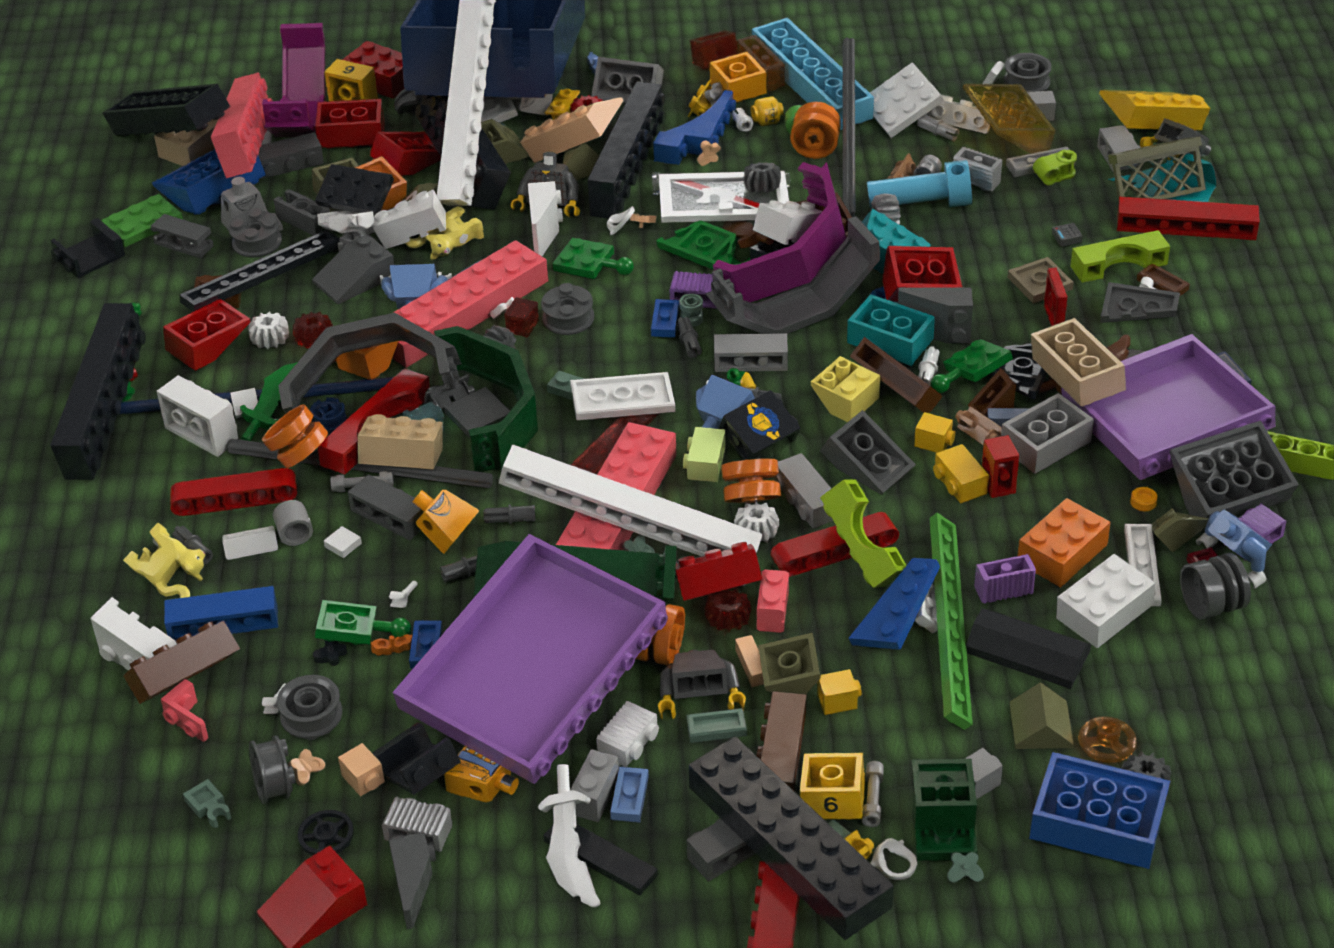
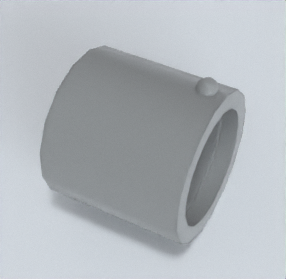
M288 500L282 502L274 509L273 520L282 543L289 546H297L309 540L313 533V527L302 502Z

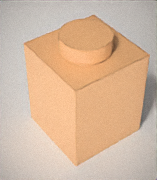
M363 743L338 757L342 777L360 797L385 782L381 762Z

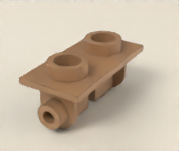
M910 153L906 155L904 160L896 163L895 168L890 173L891 176H888L887 179L913 176L916 164L912 161Z
M970 406L968 410H959L956 413L955 418L959 423L957 428L982 445H984V440L1001 437L1002 427Z

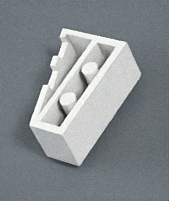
M434 190L429 192L422 191L412 200L401 201L395 205V208L378 212L374 216L372 227L384 248L388 249L409 242V237L420 234L422 238L428 235L427 231L437 228L440 232L446 230V211Z
M113 597L90 618L100 655L105 660L116 662L127 670L131 669L129 664L144 656L147 660L154 656L152 652L166 644L169 648L177 645L174 639L155 626L149 629L137 621L140 616L132 612L129 615L118 608L119 602Z

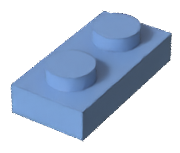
M619 767L610 812L611 820L641 821L649 778L648 769Z

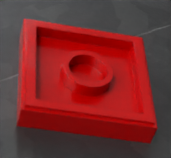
M1056 267L1048 268L1044 296V308L1050 325L1054 326L1065 322L1068 298Z

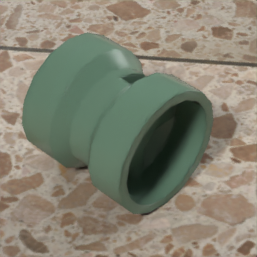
M697 294L682 296L679 301L680 317H688L692 327L700 325L703 322L702 297Z

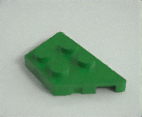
M701 220L690 224L686 228L674 231L675 236L664 240L662 237L656 240L658 248L714 270L713 265L717 260L732 264L738 242L735 233Z

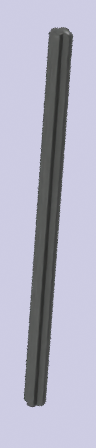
M845 38L843 40V203L852 217L855 216L856 212L855 40L853 38Z
M230 439L227 445L228 452L231 454L278 460L277 453L279 450L270 451L262 442ZM314 450L299 463L320 465L318 450ZM357 463L351 469L371 473L387 471L393 472V476L482 488H491L493 483V475L491 473L435 466L434 469Z

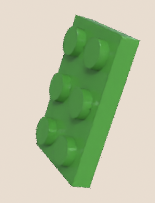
M157 194L118 213L111 214L101 221L118 234L122 239L123 246L127 247L157 233L158 231L153 232L151 230V225L163 214L183 219V216L178 209L160 194Z

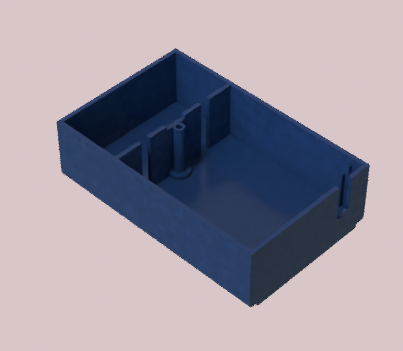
M417 0L400 27L404 88L408 91H415V95H449L459 0ZM496 0L493 9V24L490 35L491 44L488 53L489 64L486 71L484 97L545 98L546 94H553L585 19V0Z

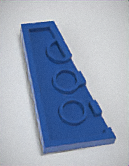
M912 558L849 637L851 644L855 646L901 650L940 568L937 559Z

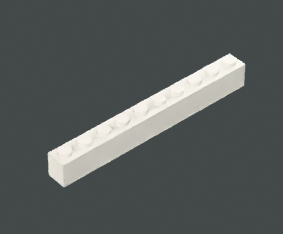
M459 0L437 190L438 199L448 207L469 206L474 195L473 185L476 174L477 153L479 151L478 141L481 131V115L484 108L483 97L484 89L486 88V71L489 64L488 53L491 44L490 35L493 24V9L496 0Z
M512 445L498 483L671 546H677V548L699 556H705V552L713 549H720L721 552L729 550L731 545L739 542H747V545L752 544L757 553L763 535L751 529Z

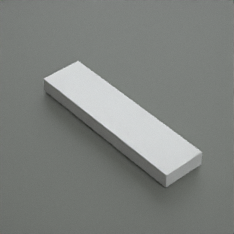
M1125 524L1124 534L1128 564L1156 583L1154 605L1152 606H1161L1162 600L1152 525Z

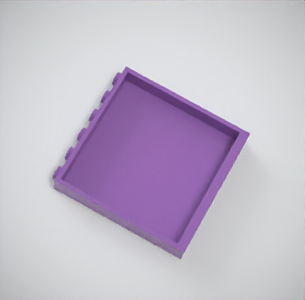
M1193 334L1122 360L1121 362L1125 365L1126 390L1081 407L1062 388L1063 397L1094 419L1092 433L1139 480L1173 468L1169 453L1173 448L1260 420L1266 430L1276 427L1275 405Z

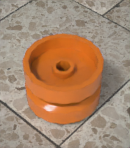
M810 102L801 106L795 114L790 140L793 148L807 158L818 159L830 155L838 143L841 128L839 113L834 107L822 102Z
M305 404L293 408L268 429L262 438V442L270 451L279 450L277 459L285 468H290L304 460L328 435V431L319 421L311 422L313 413Z
M751 459L721 465L722 479L728 482H738L724 487V502L755 503L756 501L763 502L781 497L780 483L774 480H764L778 475V460Z
M671 604L666 606L668 618L665 626L654 634L647 649L642 650L635 660L648 662L654 657L655 663L668 666L670 663H674L675 654L680 651L684 635L685 611L683 607Z

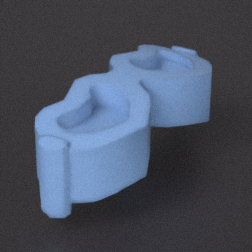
M589 52L587 64L595 75L598 56L593 54V52Z

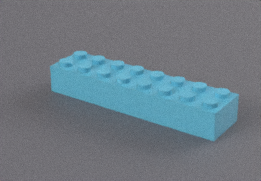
M788 18L753 28L752 51L807 103L822 102L834 107L841 118L840 130H843V68ZM855 80L856 125L873 119L874 96Z

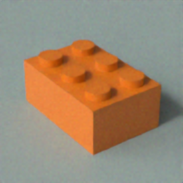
M1066 498L1019 540L1018 556L1028 554L1036 568V574L1061 588L1108 545L1111 522Z

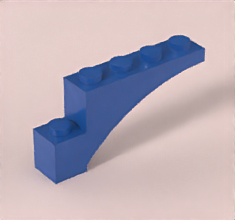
M724 90L716 103L694 120L665 132L659 131L653 143L654 161L679 165L687 153L700 155L703 152L700 146L703 141H708L711 144L719 143V137L723 136L725 125L729 124L730 114L736 108V100H733V91Z

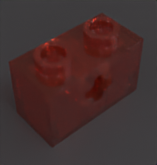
M723 30L690 40L693 65L701 66L702 69H709L710 62L738 54L735 32Z

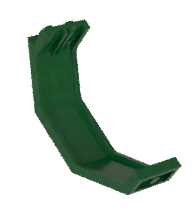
M459 326L434 331L435 336L455 346L462 363L456 365L457 370L470 372L511 390L515 395L517 403L503 421L468 430L474 471L485 472L500 468L502 472L512 445L524 448L538 432L535 392L519 351Z

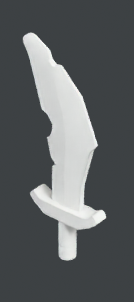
M561 764L557 766L558 794L547 796L538 806L545 813L553 809L554 824L546 859L557 883L573 897L580 896L581 902L591 907H598L600 900L595 893L586 863L580 861L577 857L578 848L581 844L578 833L574 830L576 828V804L583 802L589 804L591 799L580 792L570 791L569 766Z

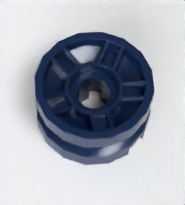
M326 397V401L322 402L319 399L310 408V411L313 413L312 422L319 421L328 431V435L347 420L345 406L337 398Z

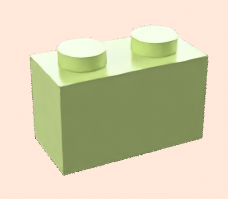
M695 427L693 437L689 436L687 451L689 454L685 453L683 458V469H687V479L718 482L726 449L724 429Z

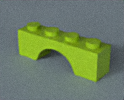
M1159 230L1072 248L1070 267L1081 283L1102 279L1105 269L1115 263L1129 262L1144 268L1152 263L1158 267L1168 265L1170 245Z
M856 479L842 480L820 497L824 504V511L836 524L837 533L849 546L850 555L853 560L859 563L863 570L865 581L873 588L886 587L899 576L907 565L896 547L881 548L867 538L863 529L862 519L869 501Z

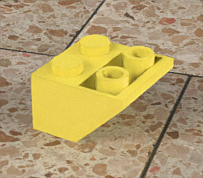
M840 356L811 381V387L830 414L849 422L859 412L865 411L879 399L880 375Z

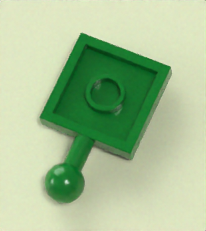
M572 238L552 263L553 271L592 279L597 277L603 267L616 269L621 275H629L634 269V264L628 257H622L618 260L610 259L614 254L613 245L580 238Z
M976 340L967 348L954 353L952 357L945 360L944 366L949 373L946 375H935L931 379L930 385L941 394L949 389L950 383L960 377L977 382L1013 360L1010 350L985 340Z
M322 600L315 629V638L324 639L325 641L351 642L356 645H370L372 631L389 632L396 638L406 634L410 635L411 624L407 619L401 617L394 619L392 622L375 620L377 606Z

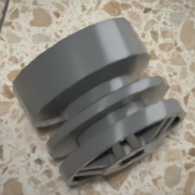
M1232 553L1212 557L1208 561L1201 560L1186 564L1181 569L1180 584L1184 601L1190 612L1200 620L1220 615L1223 611L1231 612L1245 608L1250 603L1251 587L1247 571L1240 559Z

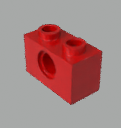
M1009 435L984 440L982 467L989 474L988 493L991 498L1016 493L1019 453Z

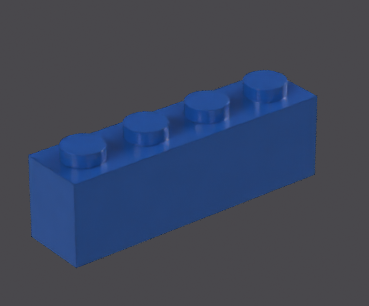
M268 586L165 600V627L167 635L175 641L187 633L194 636L199 633L198 629L211 621L214 625L224 621L231 634L278 628V611L274 587Z

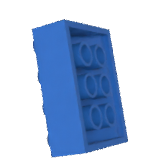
M214 149L152 182V184L183 211L201 214L210 205L220 203L219 196L223 191L232 188L231 181L233 178L243 177L245 182H251L254 185L259 182V178L266 174L257 155L252 172L226 178Z
M1052 752L1033 811L1029 839L1149 869L1170 781Z

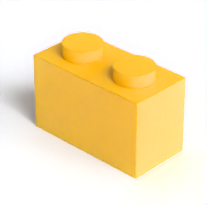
M963 444L936 453L935 465L933 466L934 474L937 479H941L948 492L954 495L960 504L987 494L989 474Z

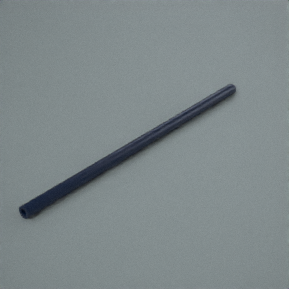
M393 377L314 384L304 397L379 391ZM262 389L255 390L258 402ZM232 392L215 393L216 396L226 399L233 404L230 394ZM158 399L128 401L121 403L120 414L161 411Z

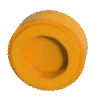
M1138 487L1132 491L1130 503L1132 507L1139 511H1151L1157 505L1158 496L1151 488Z

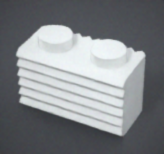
M626 701L625 705L616 713V716H613V719L607 723V726L597 736V751L618 756L619 765L627 767L633 759H639L643 752V746L647 741H653L659 731L657 714Z

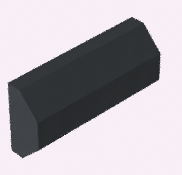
M981 609L973 623L966 645L967 654L1069 689L1072 688L1091 648L1089 643L988 609Z

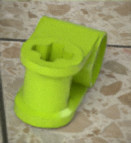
M1061 150L1058 153L1040 157L1034 162L1033 171L1045 185H1052L1056 182L1071 179L1076 173L1074 162L1077 160V154L1072 150Z

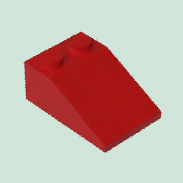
M377 132L370 152V156L374 159L382 156L402 177L403 175H413L441 160V156L425 132Z
M218 299L163 326L165 350L196 371L215 361L251 323L250 318L223 300Z
M328 846L305 860L257 911V915L285 948H300L367 906L364 885L333 848Z

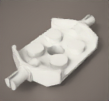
M343 210L317 214L319 226L339 233L367 230L374 223L373 211L356 213Z

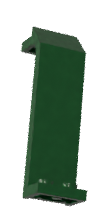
M502 541L478 547L473 598L522 542ZM550 544L664 601L665 607L668 604L672 605L677 546L666 545L663 554Z

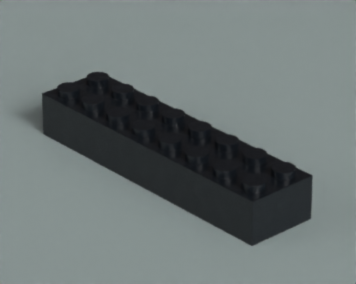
M636 82L588 178L590 216L609 219L612 215L623 211L625 199L629 198L631 187L636 184L637 174L641 173L643 162L648 158V151L650 148H653L654 138L658 135L661 124L665 122L666 113L662 108L665 102V94L662 93L661 84Z
M217 83L134 91L102 114L115 135L128 136L134 134L136 136L144 133V135L161 132L167 134L175 131V133L181 131L190 132L192 130L199 132L209 126L208 122L212 119L217 120L224 116V111L231 106Z
M423 95L420 104L416 107L415 116L439 155L442 156L448 96ZM481 127L473 185L474 195L471 206L495 210L511 172Z
M104 303L50 446L65 480H94L97 470L101 467L103 453L108 448L109 436L114 431V422L117 415L120 414L123 397L127 395L128 383L133 378V369L136 362L139 361L141 347L146 341L145 332L139 324V315L135 313L132 303Z
M736 736L689 764V788L844 940H847L892 909L894 885Z

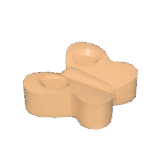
M703 141L700 145L703 152L697 158V162L701 166L707 165L711 161L717 162L718 155L716 153L721 150V147L718 143L711 144L708 141Z
M633 213L630 220L639 222V228H643L644 222L656 223V216H644Z
M304 749L298 758H294L289 762L288 767L292 766L295 772L296 783L304 786L310 779V773L322 771L325 768V762L318 757H313L310 750Z

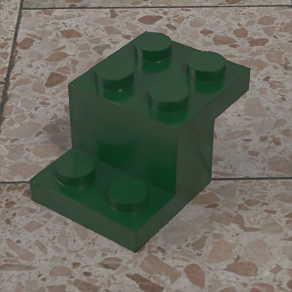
M972 758L912 759V818L916 861L951 860L953 853H960L963 856L970 852L978 854L975 833L977 800Z

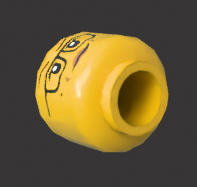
M773 96L757 99L754 105L751 106L752 119L761 126L777 124L780 121L781 115L784 114L782 103H778L777 99Z

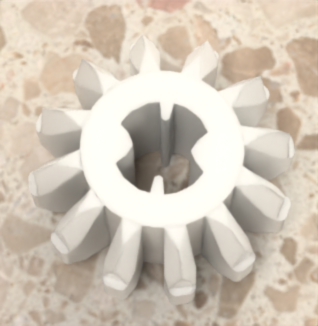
M270 311L267 314L260 313L259 317H252V322L248 327L252 344L257 345L258 348L266 347L267 350L270 347L277 348L278 344H285V339L289 338V327L285 317L280 316L279 313L271 314Z
M757 501L754 505L746 503L744 508H738L734 524L763 534L761 541L768 543L769 538H775L779 527V518L775 508L768 507L767 503L760 505Z

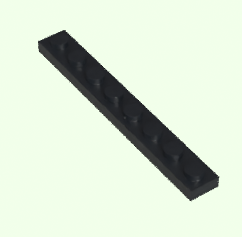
M328 230L320 232L180 294V303L194 312L218 299L225 300L338 249L340 238Z

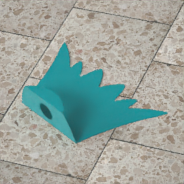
M1190 153L1186 154L1181 160L1186 165L1188 160L1194 161V157ZM1201 159L1206 190L1167 198V200L1208 202L1217 186L1212 163ZM1167 160L1166 163L1160 166L1170 171L1174 163L1173 160ZM1178 165L1173 175L1182 180L1188 170ZM1153 168L1141 172L1148 176ZM1158 169L1152 179L1161 185L1166 174ZM1191 173L1185 184L1191 188L1198 187L1197 177ZM1136 174L1132 182L1137 183L1133 186L1141 188L1146 179ZM1125 175L1121 177L1127 181L1130 175ZM1170 178L1164 188L1169 192H1174L1179 183ZM1149 182L1145 194L1152 197L1158 188Z

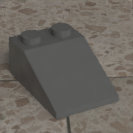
M366 234L349 242L312 280L321 291L338 305L380 285V275L389 277L391 275L390 265H394L393 255L369 234Z
M971 287L899 288L898 304L935 316L934 340L944 343H970L973 314Z
M863 410L834 433L820 450L838 470L881 495L916 465Z

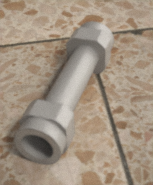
M383 471L379 472V476H373L394 487L393 472ZM344 474L332 476V492H345V488H353L364 477L345 478Z
M870 761L866 765L865 781L868 782L867 803L863 806L862 822L868 827H876L880 824L879 787L880 783L883 782L884 766L878 761Z

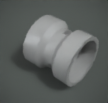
M933 155L924 156L915 168L913 176L939 173L942 169L941 161Z

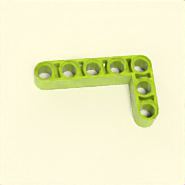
M1268 432L1291 472L1334 480V445Z

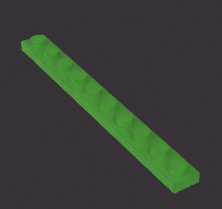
M935 513L930 517L932 559H937L940 565L934 579L943 713L944 718L950 723H954L965 730L973 725L956 525L939 513Z

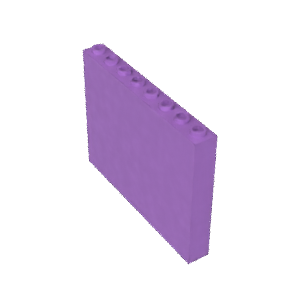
M529 534L393 691L397 707L535 784L541 776H545L548 773L551 763L555 758L564 753L568 742L575 733H579L583 729L585 721L591 713L599 709L602 699L606 694L615 689L622 674L631 669L638 654L642 650L647 649L654 634L665 626L668 618L665 602Z

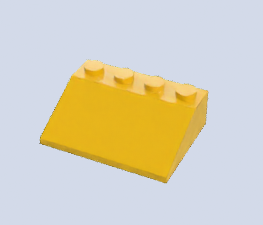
M1100 90L1099 95L1125 127L1131 129H1159L1164 118L1193 130H1202L1210 110L1204 99L1198 95L1173 92Z

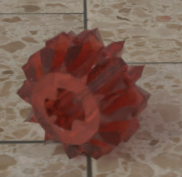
M311 311L310 314L303 313L300 318L295 319L292 329L293 336H295L298 345H304L305 349H308L327 327H332L333 324L329 316L326 314L322 315L321 311L317 313H312Z
M738 588L733 591L726 589L715 592L714 595H708L705 615L710 626H716L718 632L722 629H727L730 633L733 628L741 630L742 625L748 624L751 604L746 593H740Z

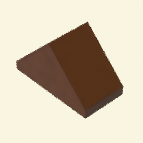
M1000 368L968 406L973 407L986 417L988 408H1014L1016 384Z

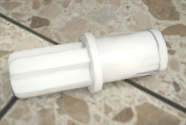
M933 346L925 350L923 361L919 363L918 377L929 385L934 374L938 371L937 361L940 353Z

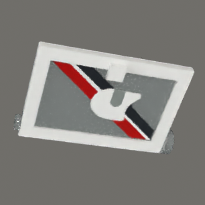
M780 171V187L773 192L757 193L750 192L745 188V183H743L744 172L659 174V172H652L653 195H658L660 192L662 223L697 222L699 220H755L759 203L769 204L773 200L786 204V201H789L787 187H790V173Z

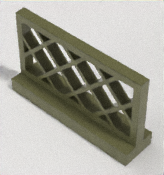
M1188 137L1108 155L1109 164L1113 165L1118 201L1119 196L1125 197L1124 193L1128 187L1137 192L1136 198L1142 196L1151 199H1167L1206 190L1199 146H1202L1201 137ZM1193 152L1194 161L1189 167L1181 160L1186 153ZM1165 157H1170L1175 161L1170 171L1160 166ZM1147 161L1154 165L1148 176L1140 171L1143 163ZM1178 165L1188 170L1182 180L1173 175ZM1128 166L1133 170L1127 181L1121 177L1120 167ZM1158 169L1166 174L1161 185L1152 179ZM1191 173L1197 177L1198 187L1191 188L1185 184ZM1136 174L1146 179L1140 189L1131 184ZM1170 178L1179 183L1174 192H1169L1164 188ZM1149 182L1158 188L1152 197L1143 193Z

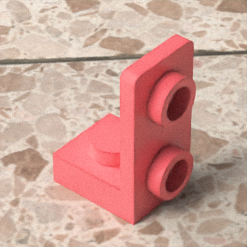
M184 679L161 698L163 716L171 725L176 724L184 729L190 737H196L205 742L208 739L205 722L189 711L197 703L193 683Z

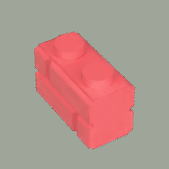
M763 570L761 574L763 580L760 581L757 603V630L781 633L784 632L789 595V572Z

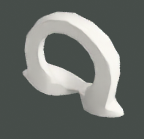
M633 206L625 212L614 214L609 218L607 228L610 231V235L618 232L635 211Z
M892 838L886 839L876 847L870 862L884 876L894 880L911 877L917 867L916 856L903 845L904 841H897ZM884 848L907 859L910 862L909 870L899 874L891 872L886 866L883 853Z

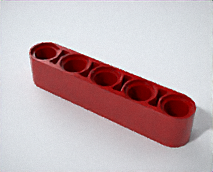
M279 468L178 482L170 488V509L175 515L188 516L282 503L293 500L297 496L296 475L291 469Z
M877 512L863 517L864 532L867 538L876 546L881 548L888 547L899 538L898 529L885 512ZM836 525L778 543L772 548L770 553L779 571L789 572V577L852 557L846 541L838 535Z

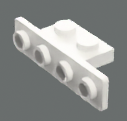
M942 95L944 99L942 103L925 114L936 120L941 119L945 124L985 134L989 132L993 116L992 112L980 110L979 107L973 106L971 101L960 100V103L953 101V97Z

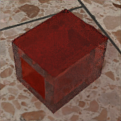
M516 297L504 314L506 328L515 335L529 337L539 321L538 302Z

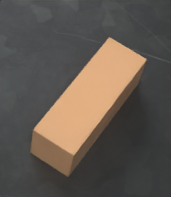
M752 635L735 639V651L751 687L763 685L760 654Z

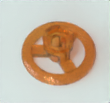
M1093 718L1087 721L1079 731L1078 738L1083 751L1093 759L1101 762L1113 763L1125 760L1136 749L1137 738L1135 732L1127 723L1117 718ZM1097 727L1096 736L1087 737L1089 731ZM1121 730L1128 738L1127 747L1119 743ZM1102 745L1110 747L1116 753H1102L1092 748V746Z

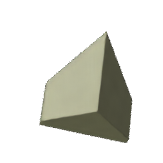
M585 142L566 150L563 164L568 166L569 172L578 181L590 176L599 155Z
M1171 508L1151 525L1155 535L1174 552L1203 530L1209 518L1175 512Z

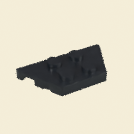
M1032 344L1005 346V349L1011 351L1013 360L1000 368L1016 384V392L1036 400L1047 372L1033 359ZM1000 368L993 371V376L999 371Z

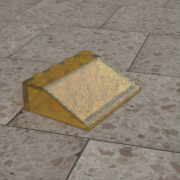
M963 84L962 88L996 135L1031 154L1050 150L1056 130L1021 84Z

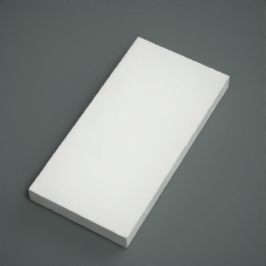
M668 372L570 380L576 420L675 412V401Z

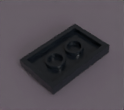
M331 164L315 202L318 206L356 213L373 211V216L381 211L394 178L392 174Z

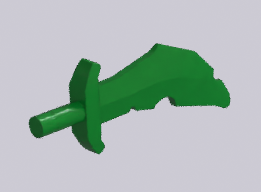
M298 362L284 365L264 378L261 396L254 410L247 408L245 405L240 406L241 415L250 423L241 440L251 441L260 427L268 430L279 420L271 418L279 406L278 403H281L278 386Z

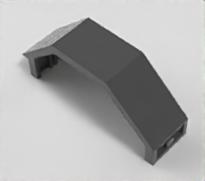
M855 216L848 219V236L846 240L818 271L810 283L762 302L750 303L743 300L740 292L735 294L734 284L730 279H723V271L720 268L712 271V291L705 294L727 321L761 334H788L835 315L880 261L879 241Z
M396 313L327 327L279 384L282 409L286 414L299 406L304 395L339 355L346 352L395 341H405L437 358L439 373L442 375L447 391L457 389L455 380L459 379L456 365L462 363L455 346Z

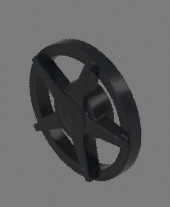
M323 810L310 815L302 822L298 830V840L301 848L312 856L332 843L339 844L333 847V850L339 853L347 846L349 847L354 836L351 819L346 814L337 810ZM335 817L341 820L334 824L330 821L323 822L321 818ZM317 820L318 824L315 826L313 833L304 835L306 828ZM347 824L349 831L344 839L338 836V831ZM316 841L319 844V848H311L305 842Z

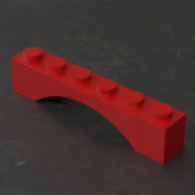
M404 368L393 377L390 382L365 402L364 405L337 427L318 446L320 466L342 474L350 471L358 463V434L367 417L380 414L390 418L397 414L417 409L423 404L425 392L430 388L429 376Z

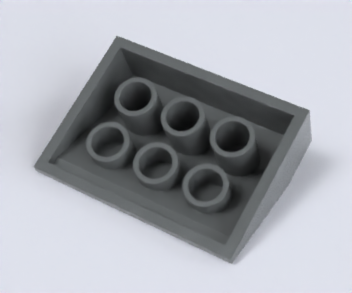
M1261 420L1173 448L1169 451L1185 506L1190 515L1209 518L1213 512H1221L1225 509L1234 516L1239 517L1244 515L1249 508H1256L1260 503L1269 507L1289 500L1299 485Z

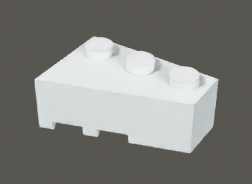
M773 200L769 204L759 203L753 230L784 245L788 244L790 239H792L791 242L796 243L822 211L815 209V204L809 202H802L801 205L791 201H786V204Z

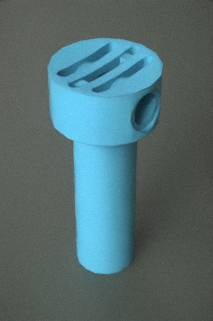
M968 161L944 163L945 172L868 181L870 209L872 208L871 202L874 196L886 193L895 195L899 205L948 199L949 208L972 205Z

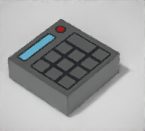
M1074 223L1052 227V234L1061 247L1082 242L1083 236Z

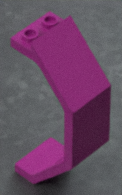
M323 23L281 24L280 33L283 47L282 99L280 101L263 99L264 128L275 137H296L313 132L316 134L318 102H325V36Z
M804 162L798 167V171L802 172L804 176L802 180L803 188L808 190L809 196L806 198L807 201L826 208L795 244L738 265H732L721 260H717L713 265L714 271L721 268L723 279H730L734 284L735 294L740 292L743 300L753 302L810 283L818 271L846 240L827 162L822 168Z

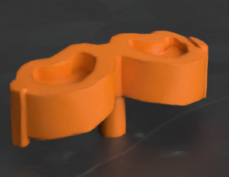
M406 634L396 638L391 635L389 640L376 639L371 642V651L378 656L390 655L392 652L401 653L411 649L413 635Z

